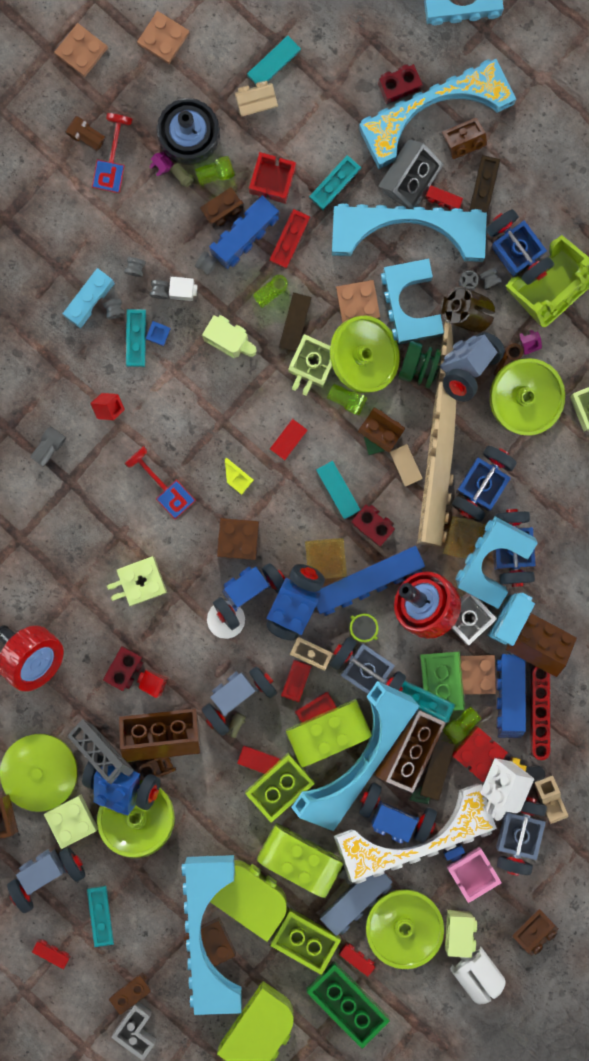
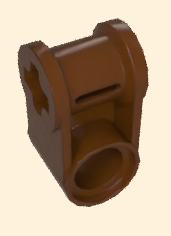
M165 757L143 763L139 767L138 773H140V778L144 780L146 776L142 774V768L145 766H149L153 771L152 775L157 777L164 776L177 769L173 767L170 757Z

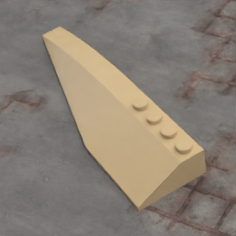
M444 319V334L441 343V364L444 362V357L454 349L452 327L450 323L446 322V319ZM439 368L417 541V544L438 547L442 546V543L446 541V532L443 529L444 524L448 523L449 513L446 512V505H450L451 494L448 493V488L453 483V475L450 474L456 416V400L449 396L443 387V379L446 373L441 368Z

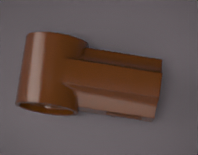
M78 116L74 117L65 131L68 136L78 142H83L95 151L102 147L106 139L104 135L91 128L86 121Z
M516 343L509 345L493 375L496 376L510 362L520 359L523 356L522 346ZM516 348L519 351L518 357H511L509 349Z

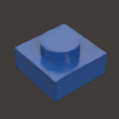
M153 321L146 340L164 347L171 328Z
M460 843L453 849L443 851L447 861L451 859L453 862L462 858L461 854H464L465 851Z

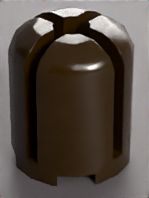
M461 286L453 287L452 289L454 290L447 297H443L441 313L444 314L446 322L474 333L483 332L492 325L494 317L488 314H495V306L488 297Z

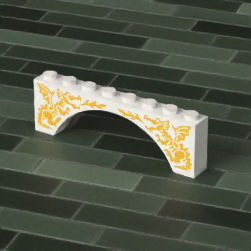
M474 784L459 790L457 803L450 819L437 834L424 843L407 848L393 849L374 845L352 829L335 835L334 838L344 863L348 880L359 884L366 881L368 876H381L385 874L384 871L387 869L397 870L403 867V863H416L421 860L420 857L427 855L431 857L439 854L438 850L444 848L445 850H450L457 847L456 844L462 841L463 844L474 841L476 836L481 835V837L492 834V830L497 828L492 815H489L485 810L488 802L486 797L481 794L482 784Z

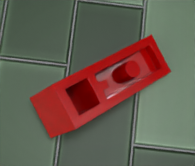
M145 670L144 673H140L137 683L140 684L139 689L158 698L162 696L168 677Z

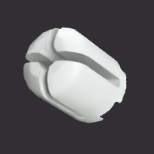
M481 946L479 950L472 952V958L460 957L462 960L456 967L452 964L451 972L471 999L477 1004L491 1002L490 996L493 999L497 998L505 987L504 976Z

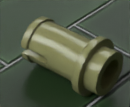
M176 163L170 169V172L181 182V186L188 187L193 183V175L188 174L179 163Z
M239 712L232 714L233 718L229 724L230 731L226 733L228 735L231 734L230 736L236 738L242 724L246 722V716Z

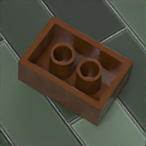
M530 613L514 646L508 644L506 651L558 677L567 665L577 637Z

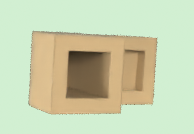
M550 776L535 782L540 803L547 806L546 815L550 824L568 818V813L562 802L561 793L554 777Z

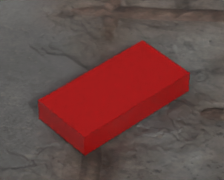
M292 419L270 450L285 461L308 430Z
M294 660L281 696L299 702L312 666Z
M325 692L295 711L302 723L337 706L329 693Z
M244 745L237 764L265 774L280 758Z

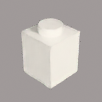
M171 277L169 297L175 300L193 301V296H197L198 285L194 284V279Z

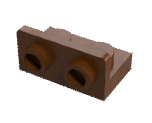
M477 117L442 132V136L450 149L452 159L462 157L487 145L486 132Z
M232 187L201 206L200 210L212 228L215 226L220 227L227 222L226 219L233 215L235 217L243 211L244 203L238 198Z
M374 407L358 432L390 453L403 434L405 427Z
M539 909L512 937L532 956L533 954L537 955L543 949L542 945L547 940L551 941L556 937L559 928Z
M143 972L109 998V1001L120 1015L151 992V989L145 982L147 977Z

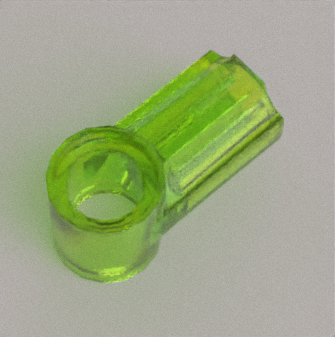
M229 156L220 157L211 164L195 169L200 186L216 180H227L235 176Z
M276 275L252 296L259 306L264 308L288 290V281L283 275ZM276 281H284L285 286L282 289L275 288Z
M336 384L332 385L327 396L328 400L343 406L345 410L360 416L368 399L358 392H351Z
M470 706L456 720L454 719L447 724L442 731L456 745L467 736V732L482 718Z

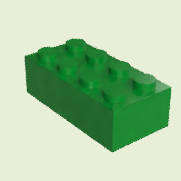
M335 961L307 987V993L361 1049L390 1022L389 1016Z

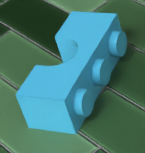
M97 268L62 314L81 329L91 316V311L98 300L104 299L115 284L113 279Z

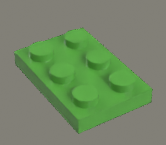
M460 651L422 654L421 666L424 690L456 704L453 711L464 710Z

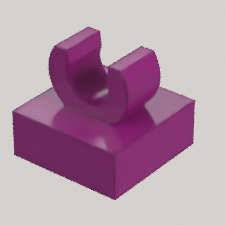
M160 152L152 156L151 160L153 163L150 164V169L157 166L159 171L156 173V176H161L166 172H170V169L175 164L164 152Z
M531 329L529 330L530 335L525 337L523 333L520 334L524 355L542 349L541 336L538 331L534 333Z

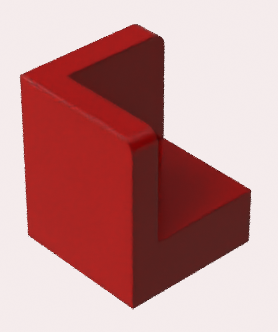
M101 393L90 403L96 418L101 420L114 421L125 410L118 394Z

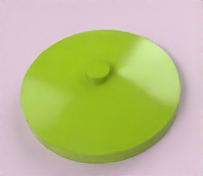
M357 316L346 320L335 331L330 345V359L337 377L344 385L356 392L371 393L379 391L389 385L397 373L400 359L397 341L394 340L392 331L382 321L374 317Z
M524 358L510 362L495 376L490 389V406L496 420L508 431L519 435H536L549 429L559 419L565 404V388L560 375L552 366L538 359Z
M32 734L16 741L5 753L0 767L1 784L6 795L9 794L11 801L17 806L35 812L48 811L61 805L72 794L78 778L77 761L72 750L62 740L48 734Z
M159 788L158 796L150 809L143 810L135 806L128 816L100 806L97 816L99 834L107 847L121 856L127 858L149 856L158 851L169 839L174 827V808L170 798L161 788Z
M401 889L385 894L372 906L366 921V935L373 953L383 963L398 969H413L424 965L436 955L443 941L444 923L439 909L430 898L414 890Z

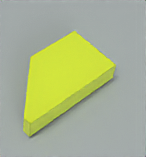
M226 458L227 483L242 495L254 480Z

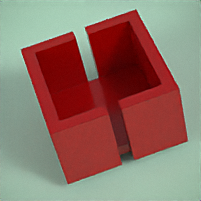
M259 152L249 186V194L259 197L263 195L265 198L269 195L270 200L286 204L296 171V162L280 158L279 166H277L276 156Z
M475 726L453 752L452 756L463 766L468 767L470 772L484 782L494 759H503L508 752L494 740H491L492 738L479 727Z

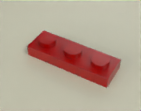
M295 209L292 210L269 262L285 269L288 268L308 225L310 216Z

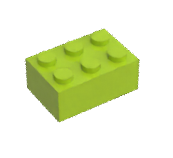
M288 752L245 791V794L272 823L297 800L301 792L310 789L315 782Z
M289 908L272 938L270 946L322 975L341 938L339 935L335 936L327 928Z

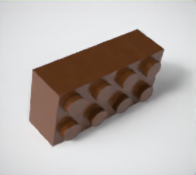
M196 708L119 717L120 751L126 762L201 754Z
M417 709L373 775L413 793L446 722Z

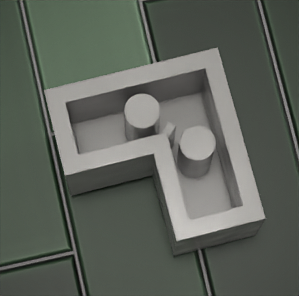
M137 1002L125 1015L111 1038L138 1058L144 1060L155 1045L156 1038L142 1029L150 1018L152 1011L140 1002Z

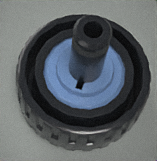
M182 98L173 101L161 112L157 124V138L163 152L174 162L181 163L182 165L200 164L212 156L217 149L220 141V125L216 114L206 103L198 99Z

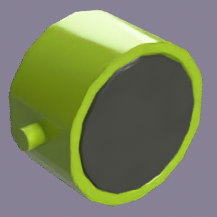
M362 613L355 617L353 615L350 617L352 620L349 630L354 639L359 642H369L373 639L376 641L378 639L376 635L378 634L379 627L373 616Z

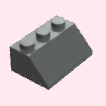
M408 139L378 187L391 199L407 209L414 210V207L418 206L444 164L424 143Z

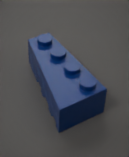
M263 195L245 211L244 215L246 217L244 219L242 217L238 218L233 223L230 232L225 230L220 235L218 243L213 242L209 246L211 255L217 258L226 269L230 266L232 268L235 267L240 261L239 257L243 253L247 254L252 249V243L256 239L260 240L266 234V228L269 225L271 227L274 226L279 220V210Z
M502 654L500 660H497L496 670L499 671V679H497L496 688L499 690V698H497L496 702L498 709L496 723L498 738H521L526 732L525 660L514 654Z

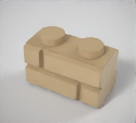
M262 81L256 83L257 87L249 88V86L238 88L239 92H235V97L241 117L278 107L272 83Z
M298 637L290 655L325 671L333 653Z

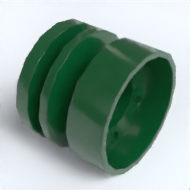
M410 341L398 379L411 382L414 375L418 376L417 385L420 386L423 378H426L425 388H430L440 368L442 350L437 349L435 356L432 357L433 347H429L426 354H423V344Z

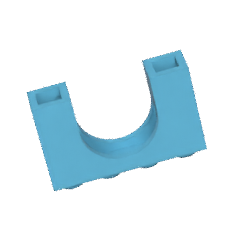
M424 0L427 24L432 23V25H440L448 21L459 23L465 19L477 21L483 17L495 19L502 15L504 9L503 0H476L474 3L466 6L456 5L449 0Z
M429 259L384 267L383 273H381L382 285L386 284L387 292H384L385 301L390 303L391 308L388 311L390 322L393 321L395 328L392 329L393 338L397 340L398 345L410 343V341L415 342L441 337L444 334L441 315L412 318L406 315L399 305V295L404 288L412 284L432 280L433 276Z
M494 517L492 521H488L485 527V534L483 537L478 538L475 544V551L473 554L470 553L465 561V568L458 572L455 580H457L456 583L459 589L499 609L508 591L505 586L488 578L482 572L483 559L489 552L499 548L511 550L529 559L538 542L535 537Z
M524 593L508 595L496 617L497 620L494 621L487 636L503 645L509 644L514 646L535 605L531 601L532 597Z

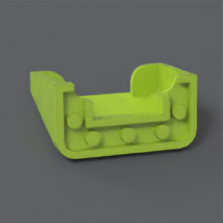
M560 235L550 243L549 257L554 262V266L546 272L548 275L540 281L535 280L529 285L525 284L520 276L511 278L506 285L507 291L542 327L550 325L589 289V257L563 235Z

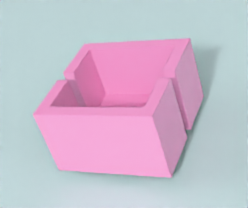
M479 846L446 866L468 903L502 883Z

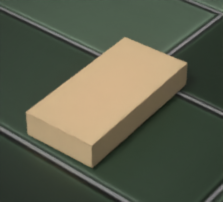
M407 444L390 451V455L405 487L423 479Z

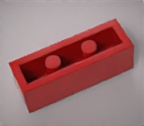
M430 185L425 197L428 202H435L440 207L449 208L450 211L452 209H459L463 201L462 197Z
M43 939L38 940L32 953L64 970L71 957L69 953L58 950V947L47 944L48 942Z
M345 943L339 951V955L367 977L374 970L375 962L370 958L366 959L361 951L357 952L352 944L349 943L348 945Z

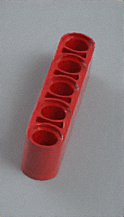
M534 666L530 671V751L534 758L545 760L550 755V674L544 671V677L538 679L535 673L539 668ZM542 687L545 694L542 698H537L535 692L538 688ZM543 707L545 713L539 718L536 716V709ZM542 726L545 729V733L543 736L538 737L536 729ZM539 746L545 748V753L542 756H537L535 752Z

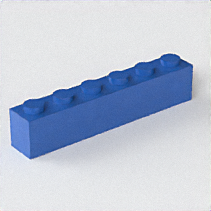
M417 547L409 548L321 588L318 591L321 595L316 605L319 614L324 613L327 616L335 612L334 608L337 606L347 607L353 604L352 600L357 597L362 600L369 597V592L375 589L378 593L388 588L386 584L394 581V584L404 581V576L410 573L414 575L423 572L421 568H424L425 564Z

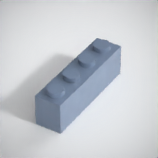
M385 873L378 877L368 876L366 881L359 884L354 883L320 915V920L335 936L339 933L343 935L350 928L349 924L353 920L357 921L363 916L364 913L362 911L367 906L371 908L378 901L377 897L381 893L385 894L391 889L392 879Z

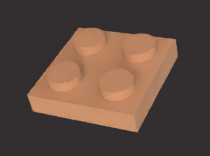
M157 11L137 41V44L170 64L189 35V30Z
M77 23L54 53L78 73L86 77L108 49V46Z
M374 280L336 286L342 323L357 316L380 318Z
M495 655L460 656L463 693L496 694Z

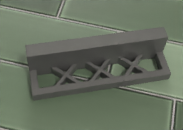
M82 719L68 735V738L109 784H112L121 772L127 776L133 773L134 770L99 730L88 721ZM83 730V739L77 740L75 737ZM90 742L94 743L93 751H87V745ZM98 754H104L103 763H97ZM114 765L116 769L108 776V766Z

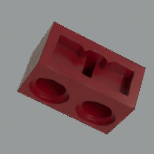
M408 64L398 68V71L393 73L390 71L386 72L378 80V85L386 105L421 91L423 86L414 64L410 66ZM405 76L412 77L413 81L405 82L403 78ZM393 83L396 88L390 90L386 87V84Z
M365 505L351 521V524L381 547L395 530L393 527L394 523L389 518L385 517L383 519L378 515L380 511L373 505ZM364 513H369L372 516V521L368 524L364 523L361 519ZM377 526H385L387 529L386 535H378L376 532Z
M121 646L103 681L121 691H125L126 688L130 689L135 680L132 676L135 671L139 672L144 664L141 661L143 657ZM128 655L134 658V664L131 667L127 666L124 662L125 657ZM118 672L123 673L125 676L123 683H118L115 680V675Z

